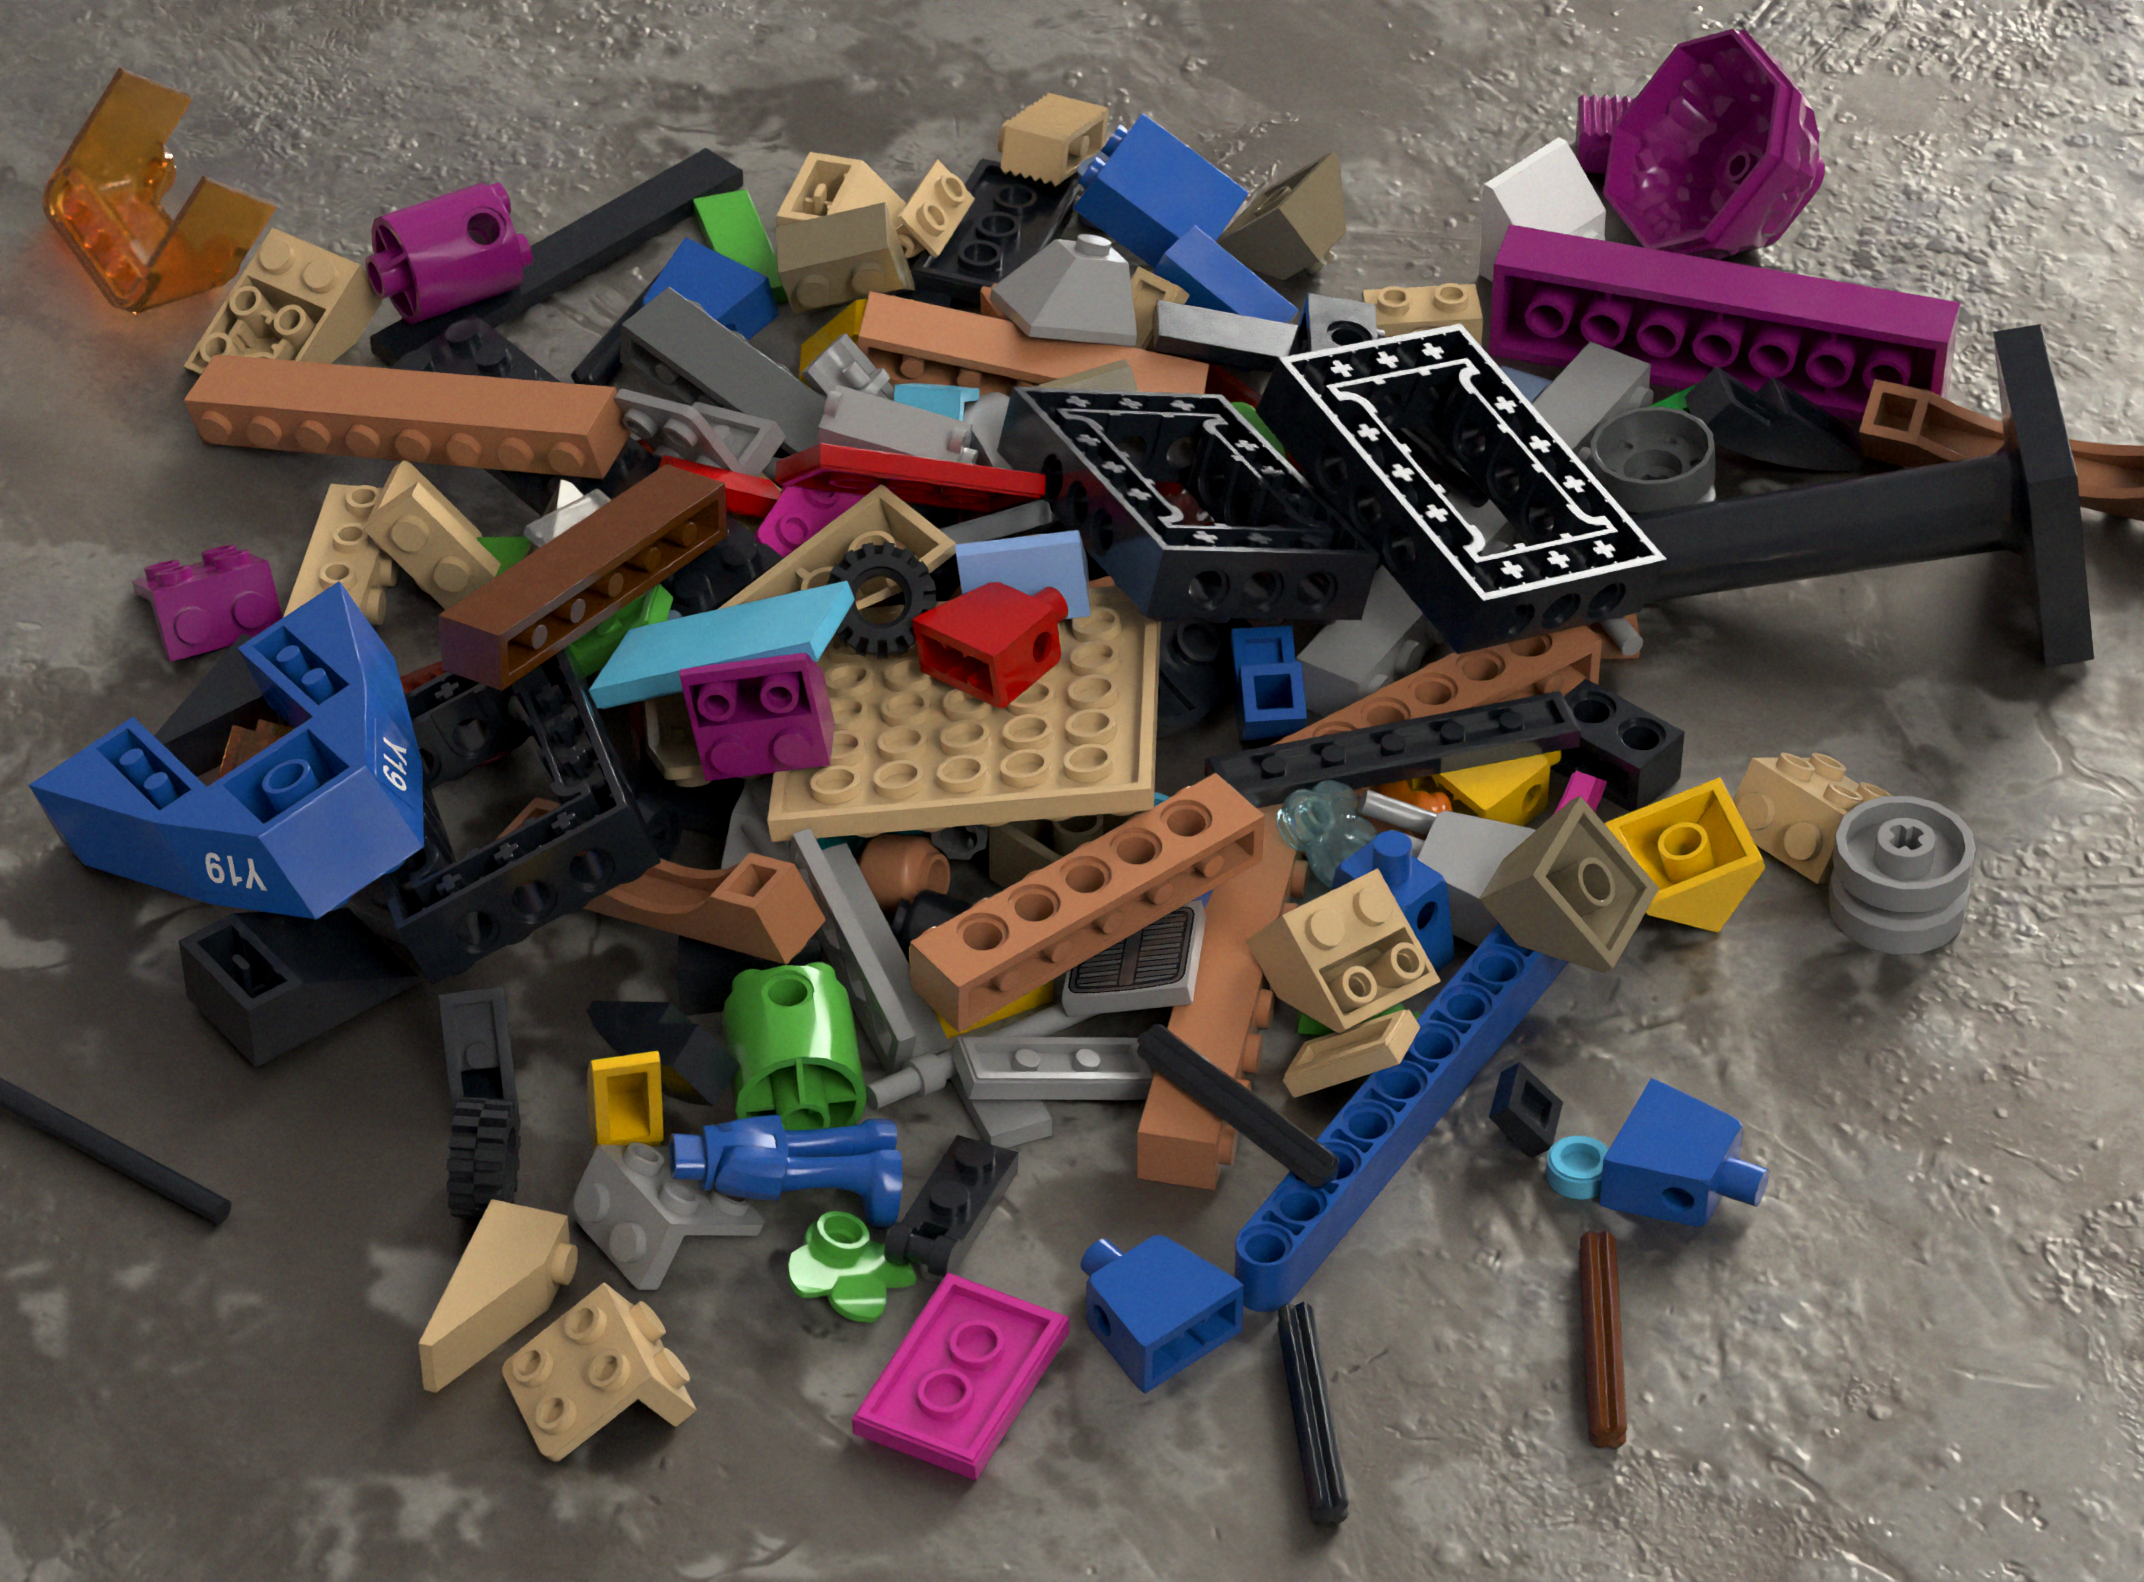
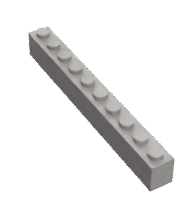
M1589 342L1532 405L1591 472L1590 442L1597 428L1614 415L1634 408L1652 405L1654 392L1649 389L1651 364ZM1453 490L1446 496L1447 500L1469 525H1475L1485 538V547L1480 557L1510 551L1515 544L1523 543L1525 546H1529L1490 499L1484 506L1474 508ZM1383 565L1374 574L1362 620H1336L1334 624L1326 625L1296 657V662L1302 663L1306 709L1327 717L1331 713L1375 693L1380 688L1416 672L1422 657L1435 643L1441 644L1444 641L1442 635Z

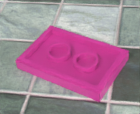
M948 1272L852 1417L853 1434L976 1481L1070 1333L1069 1317Z

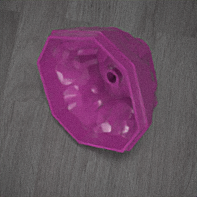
M1729 29L1678 43L1613 126L1603 195L1644 248L1720 260L1729 255L1734 256L1737 252L1771 246L1780 239L1819 190L1824 179L1825 165L1819 153L1820 134L1814 110L1810 107L1804 94L1797 88L1794 80L1786 73L1781 62L1767 52L1746 29L1739 31Z

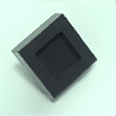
M1519 1062L1500 1073L1489 1118L1504 1135L1512 1138L1534 1158L1549 1150L1553 1145L1563 1101Z

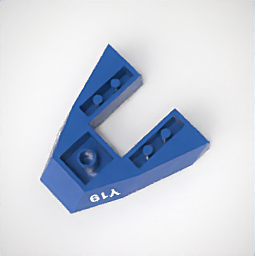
M340 581L237 648L267 704L286 720L294 730L210 786L206 787L134 717H131L29 784L31 791L60 840L84 865L212 905L318 919L328 911L344 906L355 893L380 876L396 871L404 864L407 858L424 847L422 759L396 661Z

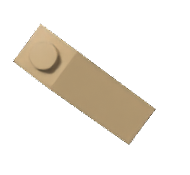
M491 1199L418 1343L424 1390L437 1393L549 1310L560 1285H568L571 1282L577 1265L578 1249L576 1245L570 1244L568 1215Z

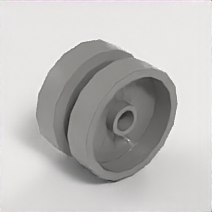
M1882 796L1858 804L1842 817L1835 834L1833 850L1834 869L1830 876L1828 893L1831 918L1844 935L1866 948L1889 954H1921L1946 945L1961 932L1968 912L1969 882L1973 874L1976 854L1971 829L1958 814L1941 804L1913 796Z

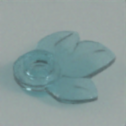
M1324 780L1315 785L1311 791L1300 789L1290 794L1285 799L1283 807L1277 813V826L1281 836L1289 846L1295 850L1306 852L1311 870L1325 885L1331 888L1335 870L1340 863L1375 839L1379 833L1368 820L1358 817L1360 797L1351 787L1334 780Z

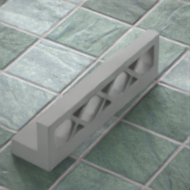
M810 828L793 833L788 862L796 865L826 918V921L815 934L840 983L846 988L850 1003L887 1075L889 1076L901 1071L905 1061L927 1052L939 1055L943 1053V1050L952 1048L931 1006L911 988L910 965L847 843L821 850Z

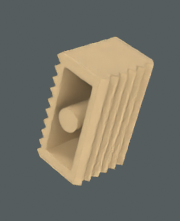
M1047 93V96L1043 95V98H1039L1038 102H1034L1033 105L1030 104L1024 111L1021 110L1020 114L1017 113L1015 117L1012 116L1011 120L1003 123L997 140V149L1002 153L1001 169L1005 174L1011 170L1014 176L1021 173L1025 179L1030 175L1034 181L1041 178L1045 184L1051 180L1054 186H1057L1077 172L1078 166L1083 160L1092 157L1105 145L1109 115L1108 108L1052 93Z

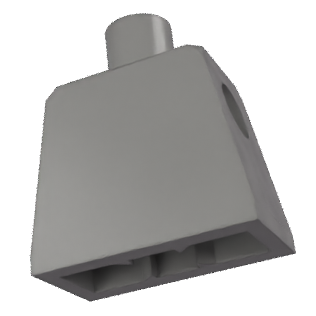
M1443 811L1437 814L1425 841L1407 835L1412 841L1411 856L1442 874L1447 882L1453 935L1479 947L1495 928L1498 921L1494 919L1492 914L1479 901V898L1501 861L1536 830L1461 813Z

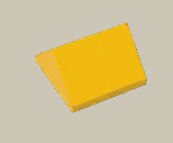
M1721 777L1604 823L1659 888L1646 911V914L1649 916L1719 933L1766 868L1764 860Z

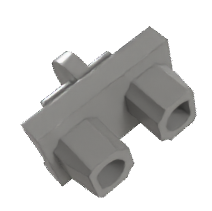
M846 333L840 335L801 373L816 393L828 396L831 390H835L836 385H840L894 401V388L888 382L891 376L884 368L877 369Z

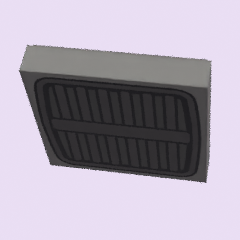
M1191 901L1067 971L1061 999L1066 1016L1073 1017L1192 1004L1206 923V913L1202 901Z

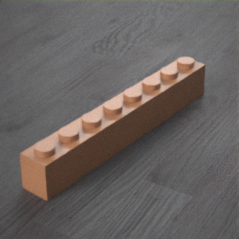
M217 354L210 360L183 400L202 442L206 444L604 479L632 433L622 422L624 414L614 400V396L617 393L616 387Z
M1312 798L1257 808L1265 815L1263 861L1213 889L1205 907L1206 923L1193 1003L1174 1006L1167 1028L1250 1091L1251 1080H1245L1247 1072L1257 1074L1259 1071L1263 1051V1035H1259L1258 1030L1259 1028L1270 1029L1275 1006V993L1273 990H1270L1271 985L1246 940L1281 915L1299 907L1298 904L1293 903L1294 898L1305 899L1310 875V862L1305 861V857H1316L1321 836V820L1311 818ZM1155 1069L1137 1132V1179L1215 1190L1222 1164L1232 1166L1234 1163L1239 1131Z

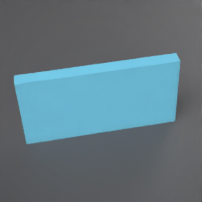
M843 581L629 629L590 687L589 692L597 709H606L683 692L679 677L680 669L798 653H807L817 663L855 598L848 582Z

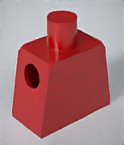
M989 582L922 613L912 619L920 671L999 709H1003L1059 663L1062 652L1057 624L1068 616L1066 600L1057 589L1051 586H1047L1030 596L1001 582Z

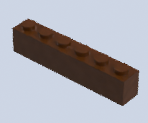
M668 464L659 468L439 614L438 635L441 645L442 670L503 691L726 538L725 483Z

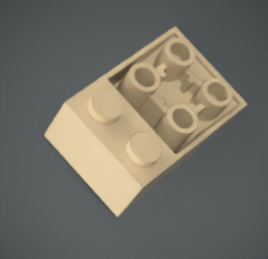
M272 227L183 367L187 371L200 376L215 354L331 364L356 344L383 299H380L374 292L367 272L360 264Z

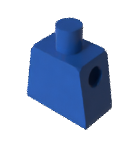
M687 237L680 243L642 302V307H644L666 288L671 287L687 300H693L700 304L708 315L730 331L740 333L747 340L751 339L779 315L767 276Z
M1399 831L1382 832L1340 863L1335 870L1331 891L1378 868L1437 973L1454 960L1447 882L1442 874L1411 856L1412 841L1409 836Z
M1651 1078L1603 1159L1599 1206L1701 1227L1708 1224L1723 1196L1757 1207L1763 1198L1768 1184L1769 1169L1740 1159L1744 1126L1739 1119L1672 1086Z
M1153 1235L1126 1253L1110 1240L1100 1239L1093 1243L1082 1257L1081 1269L1089 1276L1086 1282V1320L1089 1328L1136 1387L1144 1394L1242 1332L1244 1285L1236 1278L1164 1235Z

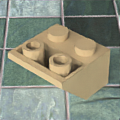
M809 152L776 215V224L778 227L886 202L896 229L902 224L897 217L906 203L863 160Z
M1378 868L1281 915L1246 940L1277 998L1339 1034L1441 982Z

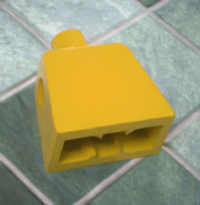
M1561 750L1408 779L1407 781L1412 792L1426 791L1428 795L1439 791L1445 793L1450 799L1452 812L1523 827L1544 811L1548 804L1550 767L1560 761Z

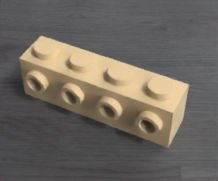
M330 484L283 618L340 581L371 626L383 624L386 612L385 592L387 587H395L399 564L389 554L380 550L373 539L363 530L383 488L370 485Z

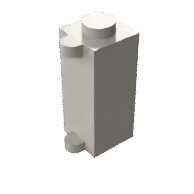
M836 385L835 390H831L827 396L824 415L818 426L817 444H832L975 465L978 458V450L970 448L971 423L840 385Z

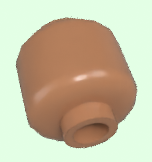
M892 833L874 836L865 845L862 853L855 859L883 915L894 916L900 898L903 897L910 900L912 895L919 889H930L945 895L948 892L950 884L949 862L941 854L939 848L932 845V841L928 837Z

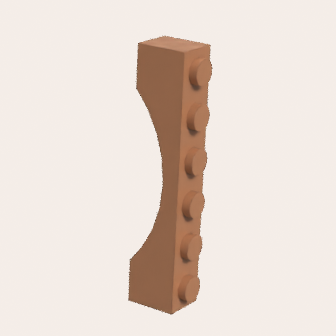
M1877 379L1874 380L1859 430L1863 457L1909 468L1986 456L1996 452L2004 444L2003 424L2001 421L1959 406L1933 392ZM2069 439L2078 477L2080 507L2144 522V445H2111Z
M535 797L496 840L524 826L523 822L534 816L537 819L561 806L560 803ZM587 851L580 852L576 856L587 854ZM751 852L741 863L719 870L684 867L660 858L661 863L648 869L639 879L616 886L590 900L583 908L785 965L803 950L807 941L826 921L795 864ZM533 881L525 882V883H523V885H524V886H525V885H528V884L532 883Z

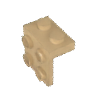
M402 461L392 469L363 530L373 539L380 550L389 554L415 580L421 590L430 594L447 610L495 578L501 563L477 541V537H482L480 531L410 462Z
M1781 753L1779 758H1752L1733 802L1754 843L1816 884H1830V876L1834 869L1833 850L1835 834L1842 817L1860 803L1892 795L1873 784L1866 782L1858 784L1844 775L1846 767L1839 761L1824 754L1812 753L1811 758H1800L1789 753Z
M602 1283L504 1363L502 1374L541 1454L549 1460L556 1462L563 1459L637 1399L674 1427H677L697 1411L684 1387V1384L690 1380V1376L680 1360L669 1349L664 1348L660 1337L666 1333V1330L658 1316L646 1303L639 1301L636 1305H633L606 1283Z

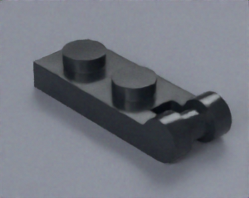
M957 1135L901 1223L895 1222L891 1227L885 1243L884 1259L902 1266H907L911 1261L928 1266L930 1274L943 1278L948 1272L955 1274L1018 1172V1152Z

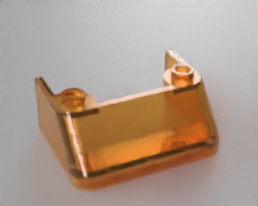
M119 67L50 177L44 190L42 205L46 217L110 305L132 314H139L222 287L238 273L242 261L277 207L272 201L202 175L173 221L160 204V200L171 189L176 178L174 157L165 143L193 99L185 92Z

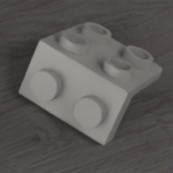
M622 388L614 396V400L624 414L622 418L624 425L632 433L644 439L654 451L653 455L659 460H662L663 455L758 477L787 437L775 421L696 401L691 407Z
M632 1142L628 1146L598 1145L566 1209L637 1290H658L685 1235L757 1236L765 1223L763 1217L751 1206L750 1198L719 1193L715 1188L714 1181L709 1191L701 1190L698 1180L673 1179L669 1161V1146H649L639 1142Z

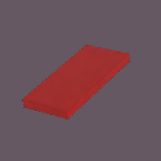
M824 443L817 444L776 461L775 482L781 486L865 497L882 484L906 503L987 514L1008 510L1040 499L1041 496L1045 495L1046 474Z

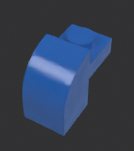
M1292 625L1231 629L1230 643L1235 684L1234 709L1240 741L1282 739L1287 735L1304 729L1306 727L1307 712L1302 663L1296 662Z

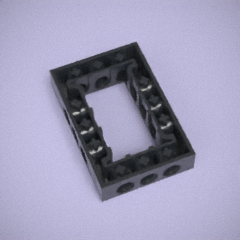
M1462 324L1278 358L1255 411L1256 414L1341 516L1380 554L1379 561L1457 655L1641 611L1667 559ZM1426 424L1444 445L1445 449L1457 460L1478 485L1479 489L1486 494L1529 546L1526 547L1523 543L1515 544L1510 551L1480 557L1485 547V538L1475 525H1469L1445 497L1446 491L1440 484L1435 485L1411 457L1412 451L1406 444L1401 445L1390 431Z
M1037 387L1012 388L997 452L1013 470L1046 474L1045 495L1041 496L1039 500L1044 499V502H1049L1051 512L1064 525L1065 530H1079L1083 546L1089 553V556L1114 580V584L1124 591L1145 617L1158 622H1172L1176 617H1198L1213 623H1226L1230 618H1253L1267 624H1279L1283 622V619H1307L1321 625H1332L1336 620H1362L1380 554L1222 394ZM1155 482H1176L1180 484L1197 501L1198 507L1206 511L1216 523L1213 526L1182 525L1183 513L1177 506H1171L1156 491Z
M569 646L559 651L503 691L450 672H445L404 694L418 748H420L419 752L423 766L424 847L407 858L404 864L396 871L382 875L379 878L396 930L432 985L450 975H458L467 971L476 961L506 945H513L523 941L534 930L564 914H572L581 910L590 900L620 884L630 883L639 879L648 869L661 863L602 715L589 692L590 686L584 671ZM476 718L469 724L458 725L463 720ZM533 735L541 750L537 751L538 756L554 781L550 783V787L561 806L537 819L534 816L523 822L524 826L481 849L473 848L466 852V857L456 861L431 789L446 781L462 778L474 766L502 751L506 752L518 748L528 737ZM587 851V854L576 856L580 852ZM533 881L528 885L520 886L522 883Z

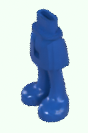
M769 1115L733 1120L717 1124L716 1126H702L699 1135L672 1133L670 1136L669 1161L672 1178L698 1180L701 1190L710 1191L714 1181L716 1190L722 1194L778 1201L783 1192L809 1188H839L857 1193L861 1197L864 1215L869 1224L875 1228L891 1229L897 1221L902 1192L901 1151L895 1150L897 1128L891 1119L871 1118L863 1121L861 1124L847 1127L784 1130L780 1115Z

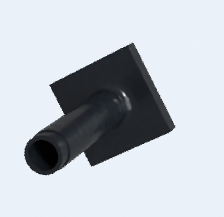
M2038 324L1993 332L2004 433V444L1994 453L1981 457L1630 515L1635 524L1667 559L1645 603L1994 551H2012L2022 557L2046 667L2093 660L2094 651L2078 477L2042 325Z

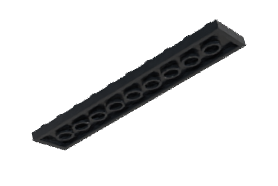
M474 313L463 320L453 323L445 332L417 350L408 352L397 363L388 368L562 383ZM629 436L604 479L483 469L543 517L561 479L573 483L589 503L598 510L658 470L661 460ZM726 513L727 537L659 584L673 597L670 610H675L682 617L717 610L784 558L766 543L761 544L755 541L752 532Z

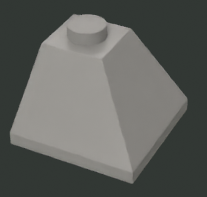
M1080 234L1077 237V241L1055 239L991 289L990 300L1028 337L1135 347L1137 330L1129 262L1111 247L1109 240L1103 237Z

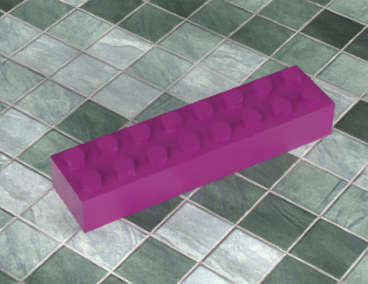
M1510 224L1494 262L1489 355L1566 368L1589 342H1593L1651 364L1649 382L1651 384L1687 389L1701 382L1717 366L1756 392L1774 377L1831 415L1862 421L1875 379L1930 391L1948 399L1961 302Z

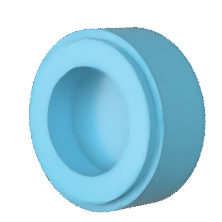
M1570 1136L1560 1139L1551 1146L1547 1154L1546 1179L1548 1184L1557 1193L1572 1199H1590L1599 1196L1601 1192L1603 1159L1609 1148L1601 1141L1587 1136Z

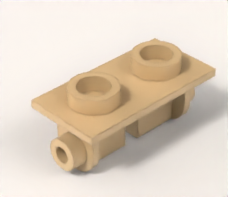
M938 159L933 162L897 217L902 224L895 230L905 258L915 257L924 249H927L934 258L938 257L975 200L966 190L963 182L956 175L950 173Z

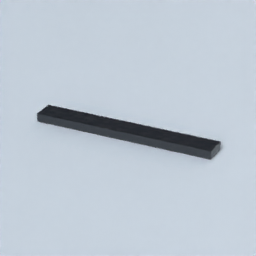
M704 148L530 246L533 263L531 266L523 268V279L519 288L415 324H410L402 318L370 336L371 352L392 366L408 352L417 350L445 332L450 325L465 319L472 313L476 314L492 328H495L694 214L693 199L734 192L744 186L743 170L708 148Z

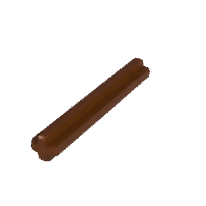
M1590 1230L1580 1237L1579 1249L1589 1441L1594 1447L1600 1449L1609 1446L1617 1449L1626 1442L1627 1431L1616 1238L1610 1232L1603 1231L1597 1234Z

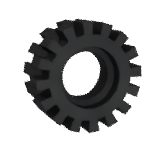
M873 542L863 544L861 549L856 551L850 550L843 555L841 562L838 565L835 564L831 570L826 585L847 581L856 599L858 589L867 580L875 577L889 578L902 589L905 605L903 611L895 620L886 624H875L861 616L854 600L835 633L838 636V640L845 647L849 646L856 650V654L865 657L866 654L877 656V659L888 658V655L898 654L899 656L908 652V649L916 643L912 619L936 607L934 579H931L929 569L925 563L916 559L914 553L907 548L902 550L895 547V543L884 542V545H873Z
M459 1098V1102H457L455 1107V1116H453L451 1123L453 1133L452 1136H449L450 1159H447V1171H449V1178L447 1180V1192H449L448 1207L451 1209L450 1214L452 1217L481 1219L491 1199L515 1203L514 1192H517L518 1186L516 1176L517 1170L520 1168L518 1151L521 1147V1136H519L521 1122L520 1117H518L519 1107L515 1100Z

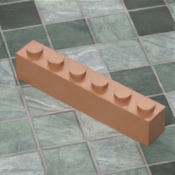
M872 291L869 292L857 342L859 349L877 369L884 368L891 376L888 382L893 388L897 384L908 383L979 388V396L989 392H999L1010 398L1013 387H1034L1126 359L1131 366L1138 391L1204 394L1209 364L1123 345L1028 337L1011 321Z

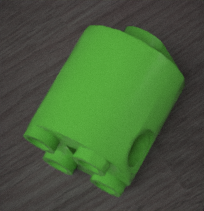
M813 962L805 966L783 965L763 971L749 969L738 974L732 981L733 992L726 999L722 1014L726 1051L740 1064L731 1079L734 1107L738 1120L749 1117L780 1115L784 1130H811L855 1125L863 1116L867 1093L852 1006L846 988L836 978L835 970L828 964Z

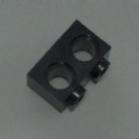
M1584 679L1564 696L1581 730L1580 747L1561 750L1560 761L1551 766V769L1569 779L1572 773L1579 771L1607 781L1602 797L1629 812L1648 806L1681 778L1685 731L1588 679Z

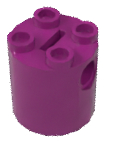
M480 182L375 218L371 228L374 254L366 257L365 265L368 279L376 295L380 299L389 297L401 317L410 324H415L519 288L523 279V268L532 265L533 256L526 237L522 233L516 234L509 216L511 212L510 199L504 186L499 182L491 185Z

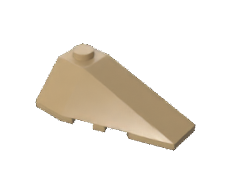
M881 484L718 609L825 586L829 580L831 570L835 564L838 565L841 562L843 555L850 550L856 551L861 549L863 544L873 542V545H884V542L895 543V547L902 550L907 548L914 553L916 559L925 563L930 574L956 554V543ZM871 578L864 582L857 591L855 599L857 609L859 611L902 592V589L889 578Z

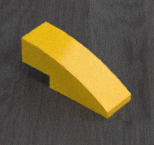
M658 1051L597 1059L589 1062L587 1072V1106L593 1154L598 1145L628 1146L632 1142H639L649 1146H661V1142L664 1141L661 1065Z

